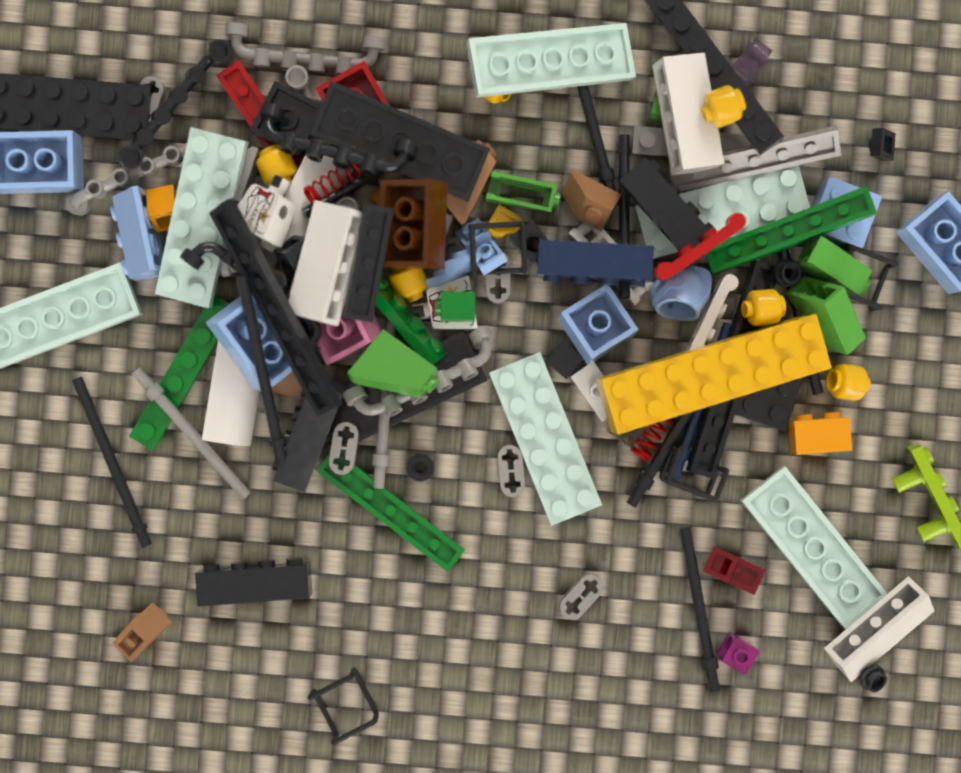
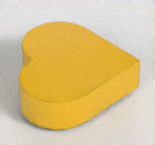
M499 204L488 223L522 221V219ZM520 227L489 228L487 230L492 238L501 239L506 234L514 235L520 230Z

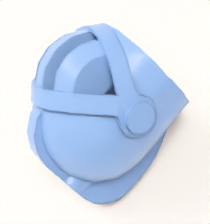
M687 266L667 280L656 278L649 291L652 306L662 317L678 321H694L699 318L701 310L710 297L712 276L705 268Z

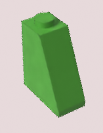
M822 236L806 242L796 261L801 271L818 280L843 286L847 292L857 296L864 294L871 284V279H869L872 273L871 269Z
M804 276L786 292L787 297L801 315L817 314L827 349L848 355L866 339L843 286Z
M384 329L348 371L350 381L354 384L422 398L426 392L431 393L439 382L437 379L438 370L435 366Z

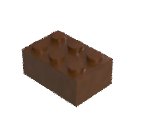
M433 179L380 180V206L394 208L383 267L445 269L448 183Z

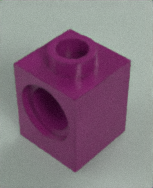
M729 631L715 655L725 664L746 675L760 651L751 643Z

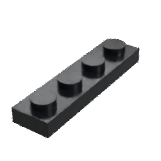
M363 203L343 310L344 318L373 322L394 208Z

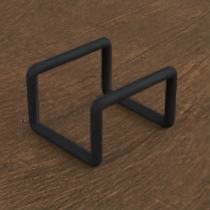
M525 222L469 224L470 274L473 277L483 275L480 269L477 270L475 229L520 227L522 267L494 269L486 275L527 274Z
M852 244L839 247L843 251L850 249L887 263L883 268L872 300L847 292L849 299L868 305L869 311L881 310L882 305L878 304L877 300L889 269L897 267L899 263Z
M672 448L659 475L660 480L670 486L709 501H718L729 475V469L718 466L715 479L711 478L705 493L672 480L682 454L681 450ZM673 454H676L670 467L669 473L667 477H665ZM719 472H723L716 493L714 496H712L711 492L715 485Z
M352 668L349 675L318 691L312 689L308 695V700H316L333 733L332 745H336L375 725L378 721L379 711L356 668ZM355 677L374 715L372 720L339 736L320 696Z

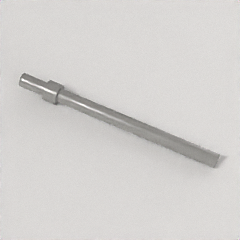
M386 321V332L395 337L397 329L390 321ZM381 390L380 401L392 394V392ZM386 412L379 414L376 454H373L372 465L375 466L373 488L384 489L386 467L389 466L390 456L387 455L390 417L387 416Z
M140 367L131 375L146 390L144 394L162 408L241 499H245L251 492L210 445L202 440V436L163 394L165 390L158 382L155 384Z

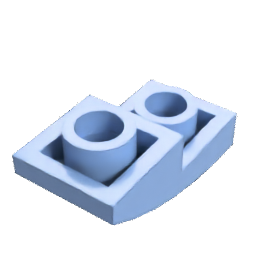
M479 218L465 224L455 232L469 254L468 225L482 223ZM475 229L476 253L480 252L481 259L476 265L482 274L486 275L507 262V259L487 229Z
M468 250L452 253V259L445 261V269L434 271V277L425 280L427 284L426 290L433 287L436 288L468 274L471 271ZM480 252L476 253V264L481 259Z

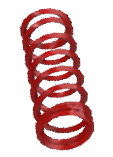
M350 163L357 176L361 177L363 174L359 171V168L355 164ZM337 167L335 171L329 170L327 176L322 175L320 182L313 181L312 187L309 185L304 187V194L312 205L315 200L323 201L314 188L315 183L319 184L324 194L330 198V192L322 184L323 178H326L332 189L338 192V187L330 179V173H334L339 183L346 187V182L338 174ZM344 170L347 178L354 182L352 174L348 170Z
M670 419L664 420L668 424H673ZM659 422L656 423L658 426L654 424L647 425V428L653 434L645 431L641 432V435L649 443L639 439L636 440L637 445L644 451L639 450L635 446L630 448V451L645 461H648L651 453L640 443L651 448H657L646 435L662 440L661 436L651 427L667 432V429Z

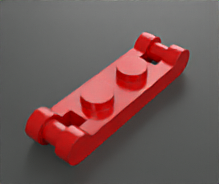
M740 212L730 215L726 219L723 228L717 231L713 227L700 236L702 242L694 248L691 244H688L676 252L679 258L672 263L663 262L657 265L654 270L655 277L659 280L671 278L744 228L746 217Z

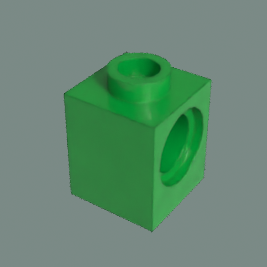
M441 292V298L435 299V315H441V322H475V292Z

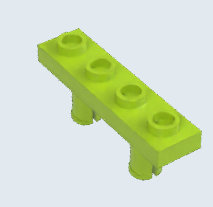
M917 443L906 447L915 465H913V469L891 478L898 493H901L922 483L926 486L939 512L938 518L916 527L919 536L923 542H926L947 532L950 534L955 545L961 550V522L956 515L959 512V508L952 496L947 498L943 488L947 487L946 482L940 472H934L931 466L934 459L927 447L922 448Z

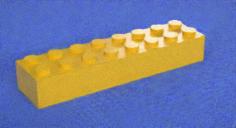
M806 314L779 322L776 325L762 327L602 376L595 380L610 431L618 435L828 370L832 367L817 314Z

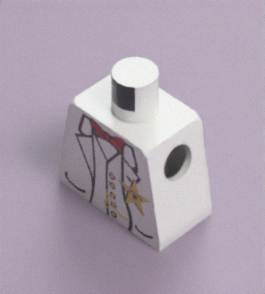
M275 175L268 189L252 184L237 206L253 235L281 248L295 213L296 205L284 198L290 182Z
M469 276L426 290L428 302L412 305L414 316L421 320L431 318L433 330H475L478 328L476 315L475 322H441V315H435V299L441 298V292H472Z

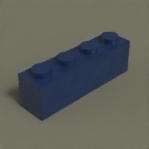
M539 240L538 277H543L544 282H560V278H571V283L588 284V279L600 280V285L616 286L617 281H627L630 287H645V283L652 281L654 246Z

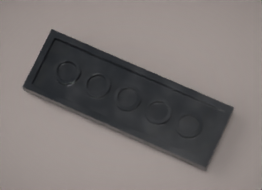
M0 73V130L14 132L73 130L80 136L87 138L134 141L133 136L135 132L144 129L149 123L150 103L154 88L151 85Z
M333 81L330 82L310 136L336 147L344 146L363 155L370 153L385 161H392L397 157L393 153V149L398 139L409 140L418 146L415 159L412 161L408 160L405 166L396 172L413 179H433L448 183V194L469 202L490 150L488 147Z
M464 331L440 342L443 346V351L447 355L433 366L438 371L447 370L456 366L463 359L476 356ZM477 367L478 374L469 380L464 381L462 376L452 379L453 386L444 392L439 393L436 387L431 393L426 392L428 398L419 404L413 405L411 399L402 403L403 410L390 417L389 427L488 381L482 367ZM352 383L346 386L345 391L357 386V384ZM363 386L368 395L364 400L367 404L372 405L380 402V389ZM342 397L341 401L343 404L338 407L328 432L331 439L333 438L336 426L342 422H351L358 427L359 441L378 432L379 414L374 416L364 415L354 405L348 406L344 397ZM348 426L345 427V430L339 432V436L344 438L343 446L346 447L348 439L354 438V433L350 432V427Z

